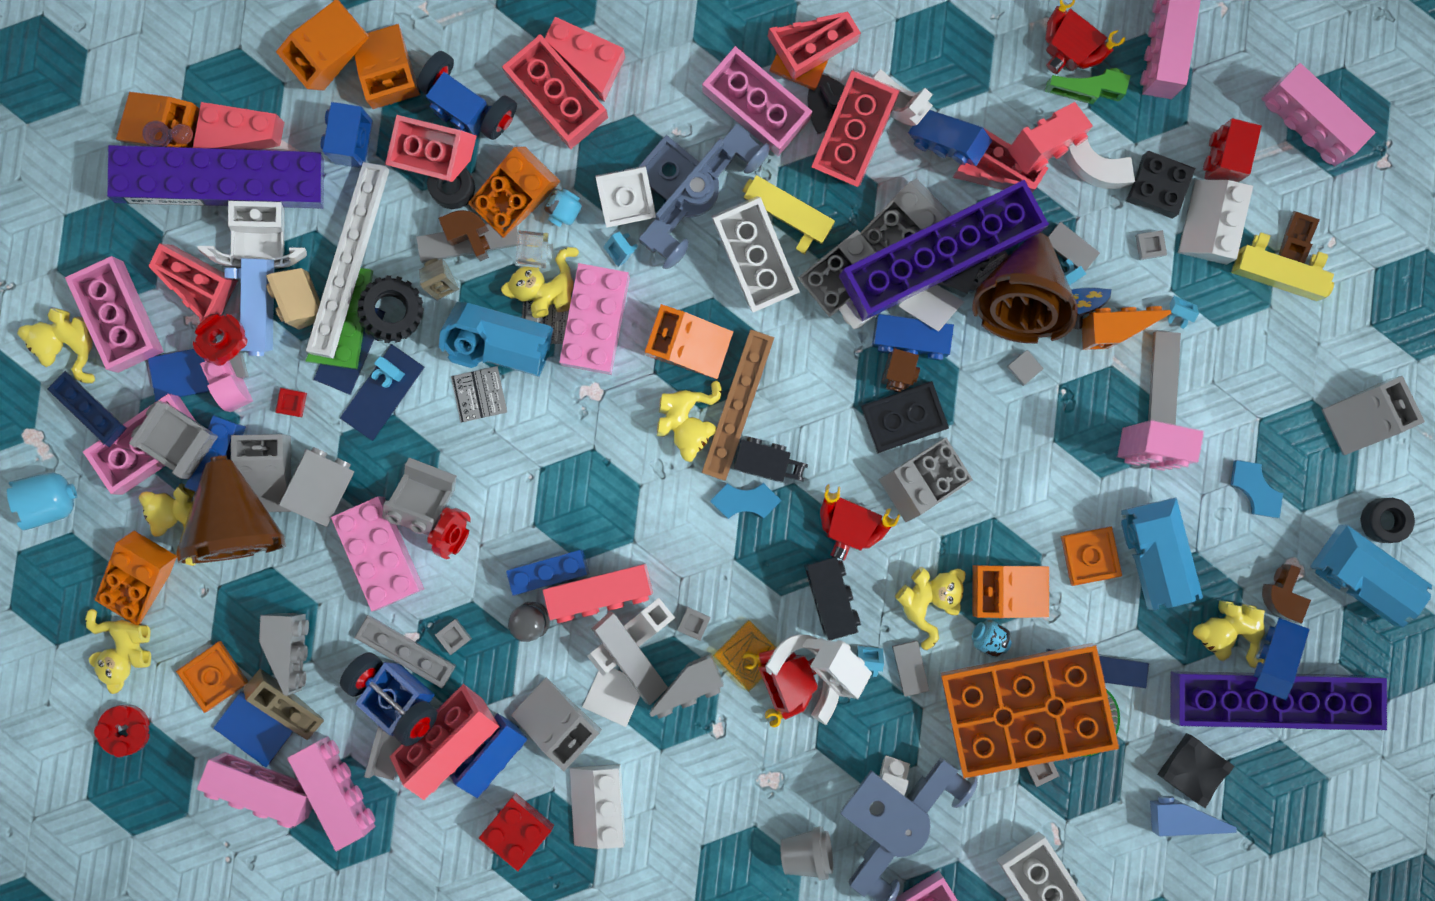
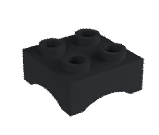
M1148 150L1141 158L1135 182L1130 189L1126 202L1152 209L1173 219L1179 215L1195 168Z
M1186 733L1157 775L1198 805L1206 808L1220 783L1230 774L1235 766L1208 748L1197 738Z

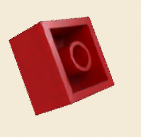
M1231 118L1224 125H1221L1217 131L1213 132L1209 140V146L1211 147L1210 156L1206 157L1203 165V170L1206 171L1204 179L1240 182L1251 174L1262 125Z
M515 793L479 836V839L515 870L519 871L555 825Z

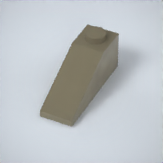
M431 259L424 264L425 267L419 269L420 284L434 299L439 300L459 290L447 263L443 259Z
M259 669L243 688L246 701L306 740L324 722L320 715L294 693L288 696L284 695L277 679L262 669Z

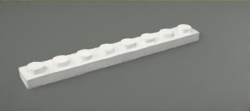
M366 162L362 164L306 352L309 354L334 358L389 174V169L386 166Z

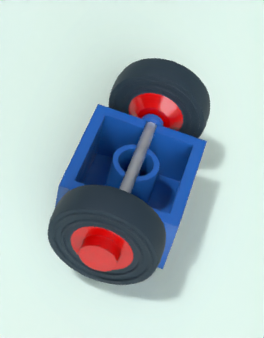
M444 51L436 52L426 62L417 80V87L427 94L426 97L431 103L429 107L435 111L434 114L445 123L450 120L457 130L476 135V137L482 132L483 135L491 140L498 138L510 126L517 110V103L504 95L492 106H488L484 99L450 76L454 59Z
M369 652L353 660L341 676L340 686L348 695L352 697L361 695L355 704L389 736H395L404 746H411L417 743L433 727L437 719V711L430 704V701L435 694L402 665L388 662L383 664L380 658Z

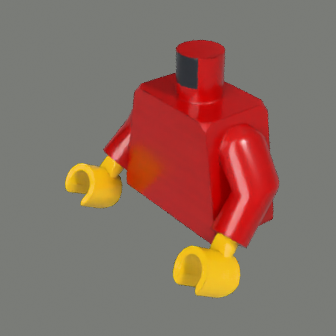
M1060 0V6H1056L1047 21L1045 40L1049 45L1046 51L1052 58L1046 66L1052 73L1058 74L1064 66L1070 71H1074L1077 68L1086 69L1098 65L1113 51L1114 46L1124 43L1125 37L1119 43L1114 42L1113 36L1119 30L1111 32L1109 37H1106L1070 8L1074 5L1075 0H1072L1069 4Z
M826 485L820 517L822 529L827 533L826 537L836 541L831 553L832 556L845 561L850 547L859 551L863 548L869 549L881 541L891 527L897 524L900 515L898 514L895 519L889 518L890 508L885 511L884 516L840 498V487H838L836 493H830V485Z
M775 649L760 652L757 656L752 652H747L743 655L742 658L752 657L754 659L752 664L744 666L747 669H753L757 663L762 664L758 668L775 708L768 709L765 712V718L777 717L769 722L771 727L779 726L782 718L786 720L805 711L812 698V693L818 687L814 675L817 673L810 667L815 658L808 661L804 655H796L793 652L784 661L778 674L774 675L766 671V665Z

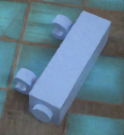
M241 258V268H225L224 278L241 279L240 323L245 329V337L247 338V345L241 351H249L250 356H264V352L273 350L274 298L270 296L266 284L269 281L266 275L274 273V259Z

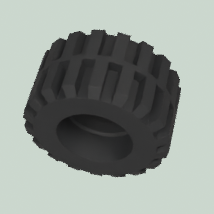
M387 275L384 279L376 278L373 283L367 284L365 290L362 291L357 310L361 327L365 328V332L368 335L374 336L373 339L377 341L379 339L384 340V343H390V341L397 343L401 342V339L409 338L418 328L424 310L422 308L423 300L418 295V289H414L410 281L404 282L402 277L397 276L395 279L391 278V275ZM387 296L399 299L406 309L404 318L396 323H388L381 320L375 312L377 301Z

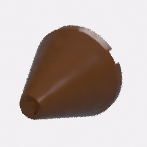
M1040 232L1019 243L977 288L972 310L975 317L978 315L982 319L981 326L992 334L1014 342L1038 344L1039 338L1051 336V341H1055L1070 333L1076 323L1078 306L1050 239Z
M226 456L210 458L211 462L205 464L176 551L178 563L185 564V559L192 557L193 564L226 561L254 556L255 553L262 551L269 553L286 547L284 534L232 460H227Z

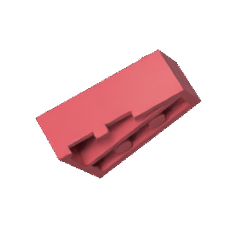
M847 11L819 17L816 20L803 23L800 21L789 26L769 28L768 39L794 80L857 43L861 32Z
M201 102L193 148L260 150L278 147L281 144L285 122L277 114Z
M159 243L149 264L152 271L170 290H173L183 300L182 302L185 306L189 307L199 317L201 322L214 314L221 316L238 282L234 278H224L225 273L170 244Z

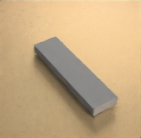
M512 223L508 227H504L502 229L506 232V230L512 225ZM485 224L489 231L480 235L486 236L490 249L487 251L520 246L517 226L503 238L490 224ZM444 232L416 237L422 263L434 258L440 260L475 254L469 239L451 246Z
M1153 332L1148 421L1152 420L1176 425L1181 333Z
M609 612L591 628L645 703L651 705L668 687L616 615Z
M370 615L366 616L354 637L440 688H444L456 667L455 664Z

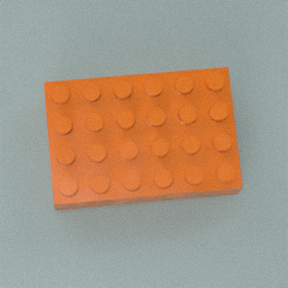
M1093 643L940 673L963 778L1119 749L1097 646Z

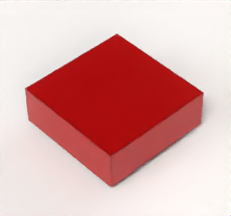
M280 388L275 413L302 418L307 393Z

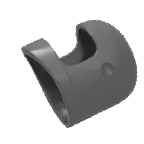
M528 601L523 603L511 613L508 619V628L511 635L521 642H531L538 639L547 632L550 626L548 611L544 605L538 602ZM530 605H534V606L540 608V609L543 611V613H544V615H545V617H546V626H545V620H544V617H543L542 613H541L537 608H535V607H533V606H530Z

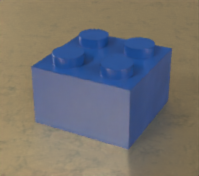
M331 102L330 109H327L325 113L327 128L326 134H323L321 137L320 146L323 150L322 152L334 164L361 168L363 162H366L373 120L361 106Z

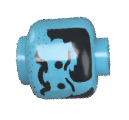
M562 188L561 191L554 190L544 207L545 212L550 215L547 220L559 227L563 223L572 225L582 209V205L579 202L580 198L565 188Z
M993 620L978 623L972 632L974 647L990 657H998L1002 653L1005 654L1011 647L1010 631Z

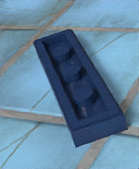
M64 371L47 389L107 447H110L127 429L68 372Z
M1099 656L1105 683L1146 689L1149 663Z

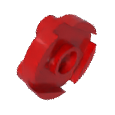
M226 314L227 316L211 315L205 318L195 330L197 335L195 342L193 341L195 352L205 361L214 363L217 366L224 365L247 345L243 325L230 314ZM218 335L224 336L220 342L216 343Z
M447 507L443 509L439 522L427 538V542L432 545V551L435 555L443 559H450L449 555L451 553L456 555L462 549L470 531L466 529L467 522L471 523V518L467 512L458 508L450 509Z
M134 705L111 707L99 718L98 724L94 729V735L98 739L100 746L107 753L116 757L131 755L140 751L149 740V718L142 709ZM119 725L128 726L126 730L128 733L127 737L118 733Z

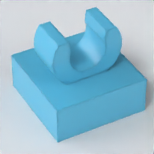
M620 231L613 234L603 247L618 267L624 264L638 247L637 244L630 246L626 241L630 237L629 233L622 235Z
M1067 259L1064 262L1067 267V272H1064L1069 286L1086 275L1082 266L1074 270V264L1071 260Z
M1173 296L1169 303L1171 314L1168 315V323H1172L1176 317H1181L1180 328L1182 329L1188 325V320L1195 322L1199 315L1197 305L1177 296Z
M380 356L374 363L380 369L375 370L371 377L376 380L381 374H384L386 380L382 386L388 388L392 384V378L399 382L405 373L386 358Z
M858 646L856 656L865 662L864 665L869 670L873 671V677H877L878 671L883 672V648Z

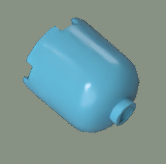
M54 472L10 481L9 485L12 488L7 489V499L11 513H18L21 521L16 523L21 530L33 529L68 517L73 510L74 499L77 498L74 484H69L62 475Z

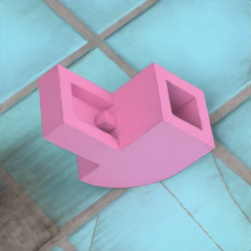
M207 361L200 363L209 383L207 387L223 410L232 412L253 402L244 380L236 376L230 361L221 366Z

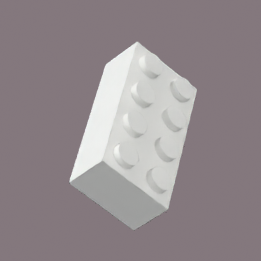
M756 196L711 216L752 312H756L800 292L761 197Z
M1039 831L996 859L1023 901H1086L1046 837Z

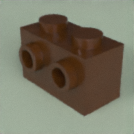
M893 349L888 354L881 384H885L886 389L890 391L901 392V390H905L913 385L914 382L916 383L920 368L916 367L919 355Z

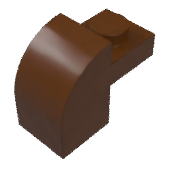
M458 210L438 218L447 241L451 246L469 239L479 261L489 258L487 250L490 249L489 243L485 235L480 236L488 232L489 229L478 215L470 211Z
M1282 564L1275 572V584L1263 585V601L1267 609L1274 615L1293 623L1302 624L1311 600L1292 592L1301 568L1290 564Z

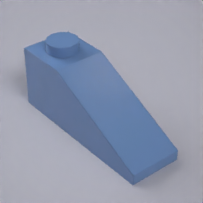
M1159 796L1158 800L1150 801L1152 832L1158 836L1237 833V829L1233 825L1174 799L1173 796Z

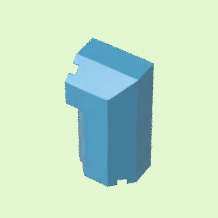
M456 302L440 331L439 348L443 352L446 350L449 354V360L458 365L474 368L479 362L483 361V363L488 362L540 377L546 364V353L551 347L554 329L545 324L471 303Z
M1177 497L1121 510V515H1126V519L1121 520L1123 534L1128 549L1134 548L1136 554H1132L1135 560L1147 609L1158 610L1161 604H1164L1166 608H1171L1203 598Z
M1338 525L1310 566L1312 569H1316V575L1339 590L1341 587L1348 588L1347 594L1360 601L1393 626H1406L1408 623L1404 620L1409 616L1412 619L1418 617L1431 599V593L1427 591V589L1432 590V585L1348 525Z

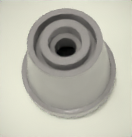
M822 826L813 827L812 831L781 839V861L784 874L818 877L819 880H828L829 874L833 873V854L828 831H824Z

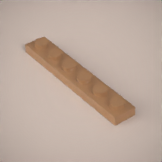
M750 330L702 470L703 474L726 481L775 337Z

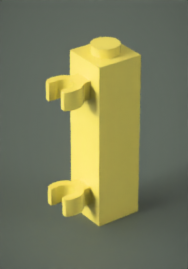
M757 175L754 180L749 179L742 192L746 193L744 195L746 201L756 196L761 197L767 213L804 234L796 247V250L804 255L813 240L823 244L835 224V220Z
M1262 232L1259 233V236L1255 235L1252 246L1246 245L1239 249L1231 272L1314 301L1327 298L1334 288V282H1332L1334 273L1323 270L1328 254L1319 251L1316 255L1312 254L1309 265L1265 251L1270 235Z

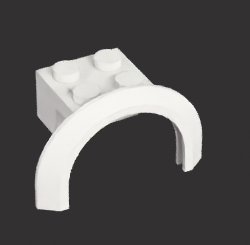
M228 201L231 255L217 251L214 246H198V250L213 262L241 268V258L274 259V269L292 266L307 256L305 248H289L290 254L284 256L285 210L282 202Z
M804 634L791 636L780 643L766 665V671L769 674L777 675L787 657L798 649L806 648L814 653L816 657L810 667L823 679V687L820 699L811 716L827 725L836 708L839 696L858 699L872 672L864 665L865 662L855 656L850 650V646L843 641H827Z

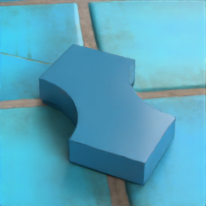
M1235 460L1230 486L1238 488L1245 493L1250 501L1251 513L1253 515L1280 518L1283 493L1275 491L1266 483L1262 475V464Z
M727 483L710 502L727 519L736 513L745 511L756 513L764 519L782 500L764 483L752 490H739Z

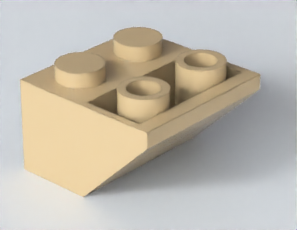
M299 268L266 275L269 281L266 287L270 296L277 301L279 307L276 308V312L280 320L299 330L314 324L321 302L309 272Z

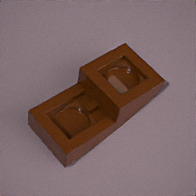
M1293 211L1279 255L1305 264L1313 245L1310 242L1320 219Z

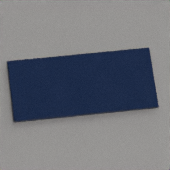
M375 308L377 316L383 320L386 312ZM364 328L357 370L320 364L313 380L351 395L374 342V336L368 335Z
M393 344L383 357L405 373L403 378L399 382L392 378V384L385 388L382 386L386 380L385 375L381 374L374 380L371 377V373L340 417V419L372 441L425 368ZM376 366L375 369L373 370V372H374L375 370H377V369H380V368H379L378 366Z

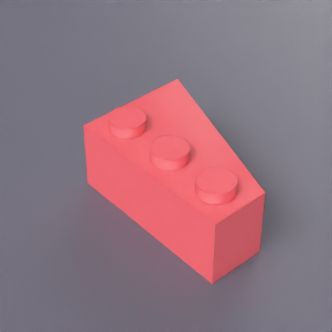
M555 17L545 40L571 70L605 102L624 62V48Z
M1076 102L1054 112L1053 116L1047 120L1044 118L1037 122L1038 126L1032 130L1027 126L1019 133L1008 151L1025 174L1033 169L1036 172L1040 171L1049 163L1048 160L1050 158H1060L1069 150L1067 147L1072 144L1078 146L1088 138L1087 133L1093 125Z
M984 129L992 142L977 166L968 163L960 165L952 177L1002 190L1025 179L1033 193L1047 172L1048 167L1045 166L1038 172L1033 169L1025 174L1008 151L1011 145Z

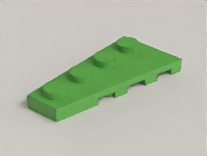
M360 268L334 358L308 354L306 362L358 369L364 327H361L357 313L358 302L366 285L370 282L372 283L373 271L371 269Z

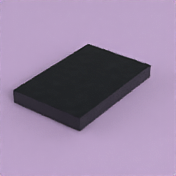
M933 381L860 406L877 454L949 429Z

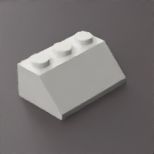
M1195 180L1178 253L1226 265L1235 261L1239 252L1253 186L1230 180Z
M621 764L571 767L570 782L574 846L594 849L623 848L626 839Z

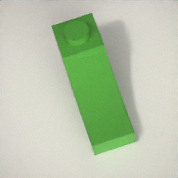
M1117 68L1106 69L1102 75L1089 78H1067L1052 75L1047 82L1045 92L1092 105L1099 96L1119 102L1126 95L1131 75L1124 74V71Z

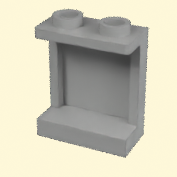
M157 401V403L152 404L146 412L147 417L142 425H138L132 432V440L129 444L140 448L172 469V473L179 478L190 479L218 436L169 403Z
M313 447L311 451L305 449L304 455L278 505L327 527L354 471L349 469L351 464L339 458H336L335 462L325 458L326 452Z
M409 458L405 464V471L391 499L385 501L383 505L382 518L391 524H399L410 528L415 533L429 535L435 529L441 512L446 508L455 491L457 476Z

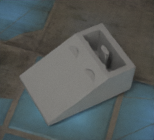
M916 178L910 181L863 229L861 235L874 251L878 252L949 217L951 213Z
M856 230L800 275L798 279L830 318L839 311L841 306L851 300L839 277L843 269L876 252L861 233Z
M1403 376L1387 379L1322 409V413L1343 455L1400 434L1425 422Z
M284 434L231 435V460L235 463L268 512H291L278 505L281 496L284 495L291 481V436Z
M947 438L937 442L879 479L905 522L922 515L973 480Z
M272 613L261 615L259 642L283 694L288 696L301 691L302 687L306 684V671H303V662L306 661L308 655V648L304 645L305 635L309 631V621L306 620V614Z
M712 653L694 660L685 666L651 708V717L655 715L658 716V719L673 713L672 710L676 706L681 705L682 708H686L695 704L697 697L705 694L706 698H709L721 692L720 688L724 686L723 679Z
M547 677L511 714L538 747L563 771L573 763L602 730Z

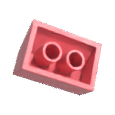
M396 115L385 165L453 182L471 161L476 135Z

